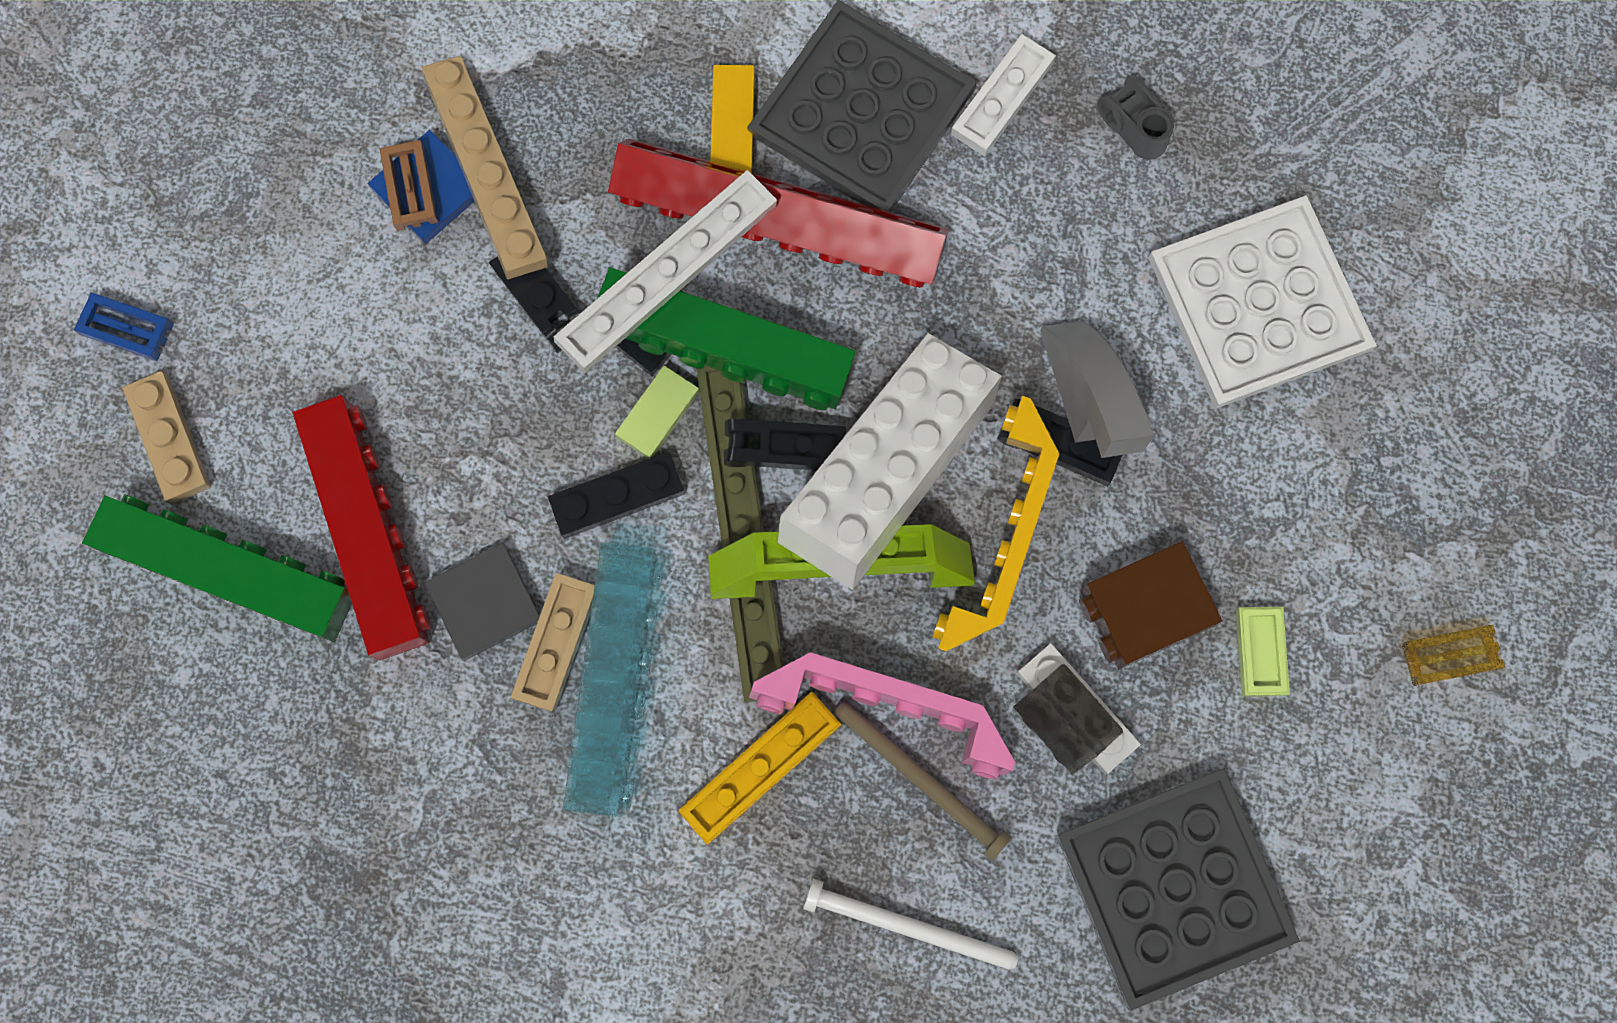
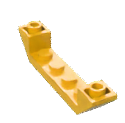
M1025 396L1021 397L1018 407L1009 405L1001 430L1009 432L1006 444L1037 453L1039 456L1038 459L1032 457L1028 459L1021 482L1029 484L1024 501L1015 499L1008 519V524L1015 526L1010 542L1001 541L994 565L1001 567L996 584L987 583L980 607L988 609L986 616L984 617L954 606L951 607L949 615L940 612L932 638L940 640L938 649L944 652L1004 623L1059 457V452L1031 398Z

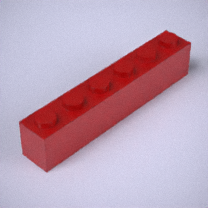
M339 395L292 412L368 656L381 661L430 643L426 633L427 630L431 629L430 618L424 605H417L413 590L418 588L417 578L412 566L404 564L400 549L405 548V541L399 526L396 523L391 524L387 512L393 505L386 486L378 484L374 470L379 469L380 464L371 444L366 445L362 431L367 429V423L359 405L353 406L343 395Z

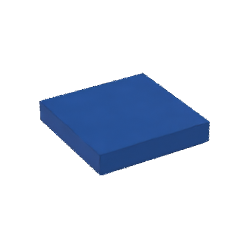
M430 129L418 140H421L425 148L439 223L430 224L428 221L423 222L421 227L407 226L425 245L475 202L457 157ZM410 153L409 159L419 212L425 211L415 154ZM398 156L393 161L402 213L406 215L410 214L400 158ZM382 170L367 184L390 208L384 172Z

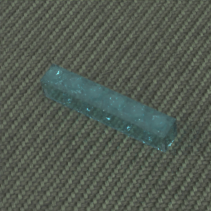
M601 543L563 804V810L622 818L623 808H631L634 782L627 781L629 764L637 763L640 748V737L633 736L636 718L643 719L646 703V693L639 692L641 676L642 674H649L652 659V649L645 648L647 632L655 631L658 606L651 604L653 587L660 588L663 578V562L657 561L658 556L653 548Z

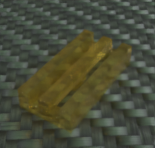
M1488 625L1402 643L1413 687L1505 668L1503 659L1499 660L1497 651H1500L1499 643L1494 642L1492 634L1495 633L1494 626ZM1478 637L1482 641V645L1418 658L1416 654L1418 649ZM1485 654L1487 659L1485 663L1422 675L1420 669L1421 666Z

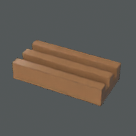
M421 140L379 148L395 229L397 231L406 230L405 226L412 225L414 228L421 227L423 222L428 221L430 224L439 223L425 148ZM410 153L415 154L425 211L419 212L409 159ZM396 156L400 158L410 214L406 215L402 213L392 157Z

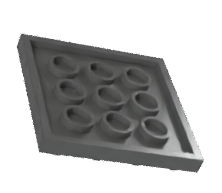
M837 0L750 122L747 130L753 134V138L859 203L892 212L975 91L977 82L842 1Z
M1225 768L1056 835L1125 1005L1130 1011L1300 942Z

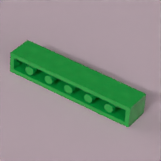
M609 267L597 299L627 273ZM682 291L677 292L625 338L639 343V347L646 352L655 355H662L666 352L678 356L682 363L690 367L703 369L707 366L719 370L723 377L731 381L743 383L745 380H749L762 385V389L776 396L790 394L802 398L805 405L817 410H827V408L836 410L856 350Z
M124 494L121 501L104 495L82 544L335 643L352 605L348 589L344 588L345 580L323 570H321L319 577L304 572L306 564L281 555L279 562L266 558L264 556L267 549L245 540H241L239 547L227 543L225 540L228 534L202 524L200 531H196L186 527L187 518L163 509L161 515L157 516L147 512L148 503Z

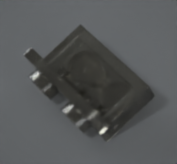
M1065 664L1060 665L1013 706L1022 717L1026 726L1038 735L1052 751L1054 758L1064 765L1072 775L1096 758L1123 733L1120 725Z

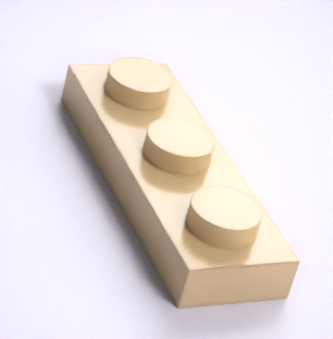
M159 371L122 387L164 500L172 505L211 488L169 376L165 372Z
M555 573L510 698L555 713L597 597L598 586Z

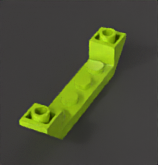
M932 524L901 526L865 574L884 575L928 572L930 588L974 586L975 583L970 544ZM779 532L752 533L708 556L711 599L755 597L756 581L824 578L831 576L778 543Z

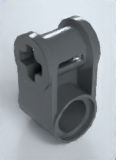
M1131 76L1125 81V86L1111 97H1102L1097 102V107L1103 120L1122 137L1137 156L1151 160L1163 155L1174 129V119L1151 94L1143 81L1135 76ZM1153 130L1156 131L1160 136L1151 137L1147 135L1144 131Z

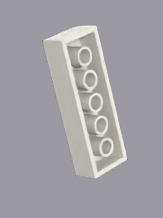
M928 333L780 516L778 543L853 590L992 408L1002 376Z

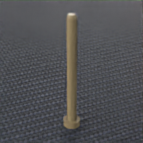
M842 702L836 708L835 713L842 722L987 848L983 854L989 860L993 861L1012 839L1004 830L1000 834L996 833L849 703Z

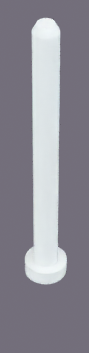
M812 879L804 910L814 913L817 906L1008 970L1016 968L1018 956L1013 951L822 889L824 882Z

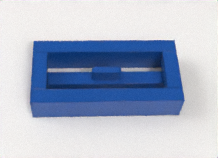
M91 292L74 331L81 336L158 361L161 355L158 349L160 345L165 346L167 341L165 337L166 331H171L174 323L168 318ZM98 307L154 325L155 328L153 332L95 312ZM91 322L149 342L147 346L91 328L89 325Z

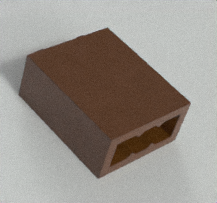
M1183 541L1089 582L1080 591L1083 597L1079 599L1083 614L1090 623L1095 621L1102 635V638L1098 639L1101 651L1109 663L1115 662L1118 670L1211 629L1223 621Z

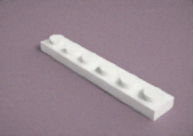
M748 170L745 171L554 336V342L586 373L776 207L777 199Z

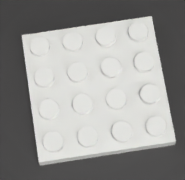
M1307 195L1152 251L1148 257L1215 409L1368 353L1377 346Z

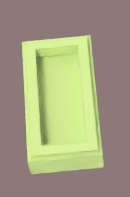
M663 366L616 431V438L646 458H653L700 393L699 388L666 366Z
M1239 607L1236 609L1242 697L1290 695L1283 607Z

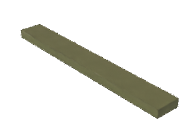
M705 366L703 369H697L723 549L752 533L764 532L754 466L729 467L724 465V450L728 449L729 437L724 434L725 421L728 419H747L742 383L731 381L723 377L721 371ZM750 437L746 438L747 449H751ZM771 580L756 581L755 597L729 598L745 703L758 701L749 698L755 681L784 666Z

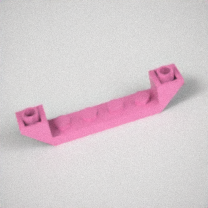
M811 652L755 681L749 698L758 700L756 704L758 708L782 714L783 708L787 710L793 709L802 679H810L809 685L815 689L835 693L836 688L853 693L852 698L863 704L878 706L879 701L896 706V713L909 718L921 719L922 714L939 719L938 725L948 730L964 732L965 727L969 728L970 732L961 763L973 766L971 772L975 775L997 780L999 774L1004 776L1014 769L1015 761L983 705Z

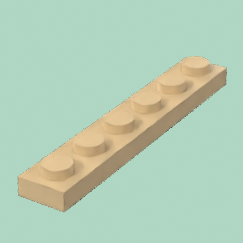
M457 56L422 66L423 78L507 280L548 267L547 257L462 57Z

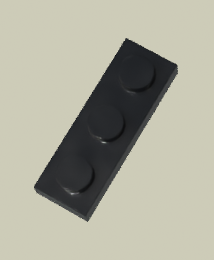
M666 452L547 497L563 539L680 497L685 495L671 454Z

